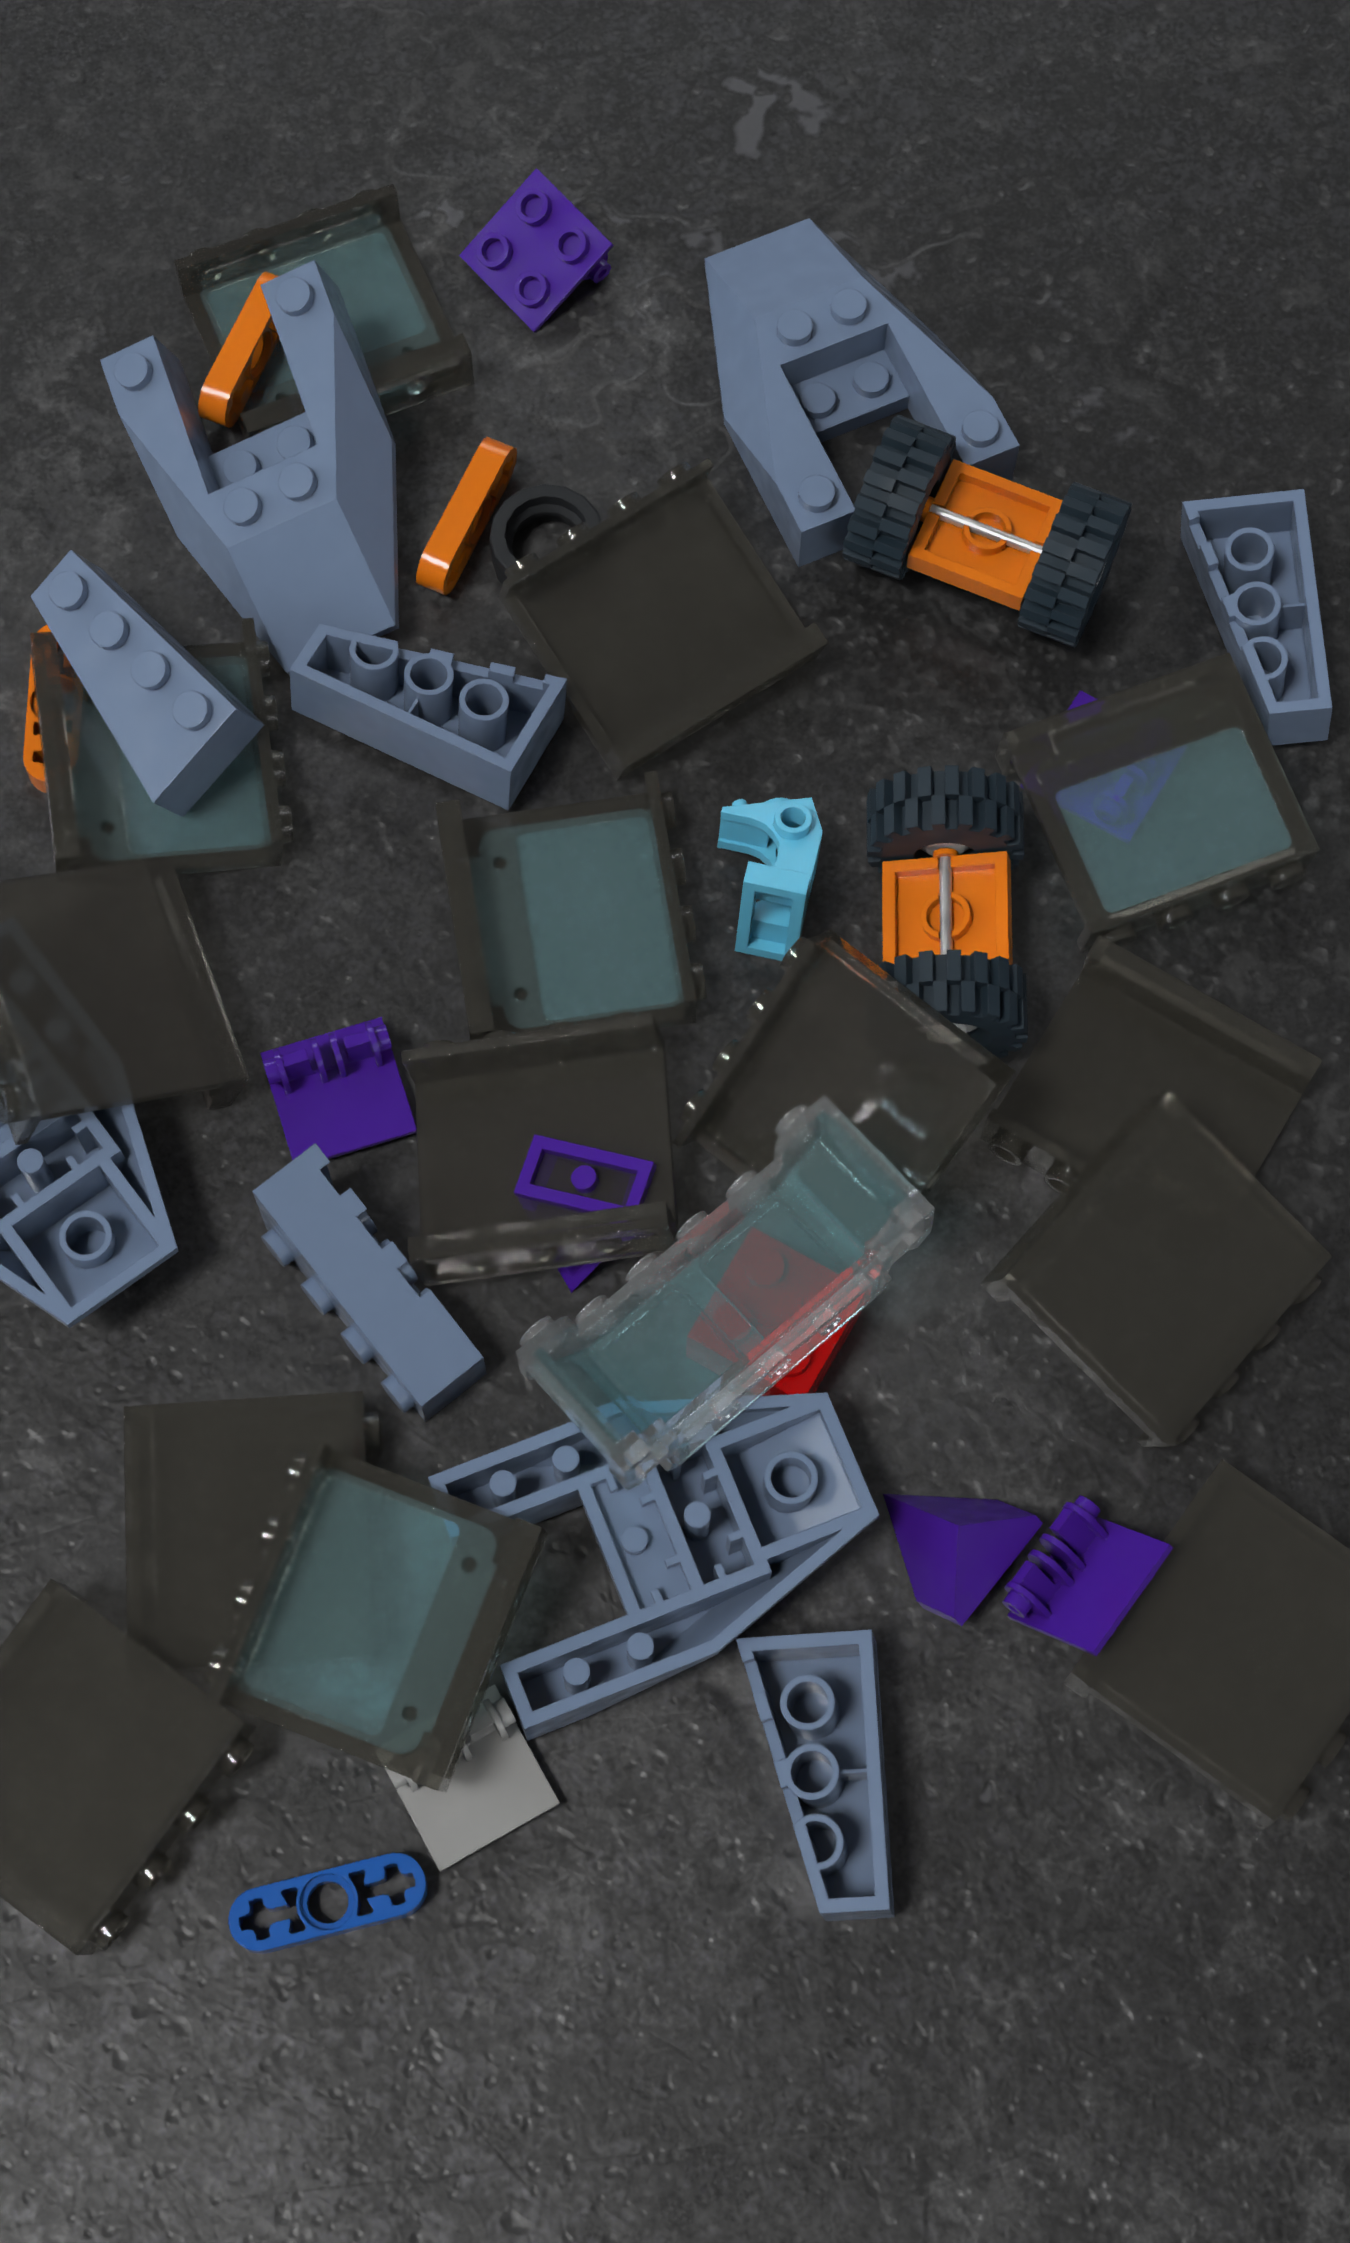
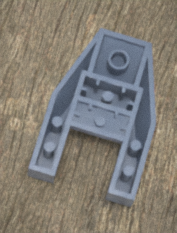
M810 218L705 258L704 265L724 425L798 567L844 549V539L849 531L847 526L855 509L821 444L824 441L908 409L915 421L956 436V448L952 455L953 459L1012 481L1020 445L993 396L933 331Z
M315 260L260 285L305 412L213 454L182 363L155 336L152 335L100 360L118 414L177 537L289 675V669L319 624L377 637L399 628L396 443L340 289Z
M10 919L0 926V1019L26 1053L0 1070V1281L68 1328H71L175 1255L179 1250L120 1061L13 919Z
M827 1392L615 1404L428 1477L432 1494L456 1555L583 1505L626 1613L625 1616L500 1665L504 1682L527 1741L589 1717L717 1655L879 1517L878 1510Z

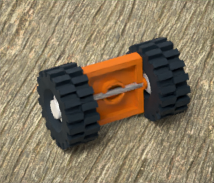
M901 415L894 417L890 427H887L883 434L881 445H878L875 450L870 469L866 471L861 492L857 495L853 506L855 507L854 513L849 519L847 526L849 531L843 544L844 550L842 555L844 559L897 580H902L905 573L912 569L1015 610H1020V617L1017 623L1019 627L1075 648L1092 616L1103 585L1111 570V565L1127 526L1132 503L1078 482L1071 484L1067 495H1065L1063 500L955 460L952 455L956 448V436Z
M945 765L944 771H933L931 766L918 767L917 774L913 775L905 770L893 774L894 781L883 778L876 783V789L870 788L866 800L867 857L872 868L878 867V873L882 874L883 962L877 965V971H870L867 980L868 1044L872 1049H878V1053L885 1057L896 1055L897 1061L906 1063L916 1059L920 1060V1065H934L935 1062H947V1065L961 1066V1061L970 1060L973 1064L987 1062V1057L989 1056L996 1059L1008 1056V1051L1017 1052L1022 1048V1043H1027L1028 1040L1026 973H1023L1022 967L1018 964H1013L1011 870L1018 867L1019 860L1024 858L1023 791L1019 792V785L1015 781L1006 782L1005 775L995 772L985 776V769L971 767L968 772L959 771V765Z

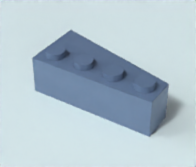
M1304 489L1182 502L1180 538L1265 745L1272 746L1328 740L1332 701Z
M70 550L30 597L152 802L184 817L260 731L264 724L103 569Z
M323 624L318 625L289 669L292 710L508 811L564 720L567 690L566 678L545 674L544 680L515 674L516 667L491 662L490 668L454 661V653L432 648L430 653L424 654L398 648V641Z
M315 1143L252 1191L268 1230L261 1236V1239L283 1267H286L293 1261L306 1276L307 1280L300 1286L320 1313L326 1315L333 1309L348 1327L340 1335L355 1356L363 1364L373 1358L388 1377L381 1382V1385L403 1413H406L413 1407L426 1422L487 1374L484 1357L434 1293L427 1287L420 1292L414 1285L418 1277L394 1242L385 1239L379 1243L374 1237L378 1230L367 1214V1208L354 1191L349 1188L339 1195L334 1189L327 1166L330 1161Z
M872 1629L736 1638L820 1915L825 1921L895 1918L877 1643Z

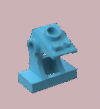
M812 797L791 800L788 798H773L763 803L747 804V801L744 799L735 800L732 806L722 807L717 848L749 854L765 863L760 864L748 861L743 881L735 951L795 964L816 874L823 833Z

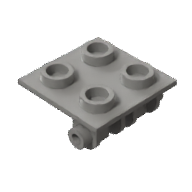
M495 1684L376 1751L440 1872L560 1804L517 1726L512 1711L505 1699L500 1695Z

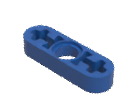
M389 1853L249 1889L237 1897L229 1912V1929L236 1942L253 1953L267 1954L411 1916L420 1909L426 1899L428 1891L427 1878L421 1866L412 1857L402 1853ZM392 1867H398L403 1877L409 1878L414 1876L415 1886L405 1890L404 1897L406 1902L394 1905L388 1895L367 1898L373 1908V1912L360 1916L361 1898L358 1889L351 1880L353 1876L365 1874L364 1885L366 1888L382 1885L387 1882L386 1870ZM327 1883L341 1886L348 1895L346 1913L341 1919L333 1923L318 1922L313 1918L309 1909L312 1893L319 1886ZM298 1891L296 1908L301 1921L306 1927L304 1931L293 1933L294 1922L291 1919L271 1924L269 1928L270 1937L264 1940H260L254 1930H244L243 1920L253 1916V1904L263 1902L266 1909L270 1912L289 1909L290 1905L284 1896L287 1893Z

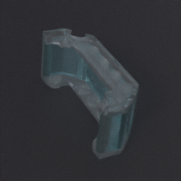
M825 1095L809 1108L804 1104H800L788 1112L775 1129L779 1138L774 1146V1161L759 1173L752 1169L741 1175L727 1190L725 1195L727 1200L709 1215L705 1211H701L692 1216L677 1232L676 1239L678 1241L660 1256L653 1252L638 1261L626 1276L628 1283L609 1299L605 1295H600L590 1301L575 1319L576 1324L569 1316L561 1317L555 1321L550 1316H546L532 1325L522 1336L519 1342L522 1347L516 1351L520 1373L528 1381L534 1379L606 1458L610 1473L627 1491L641 1485L647 1478L646 1475L658 1464L667 1472L683 1464L877 1298L893 1279L887 1273L891 1269V1265L910 1249L918 1248L932 1231L935 1208Z

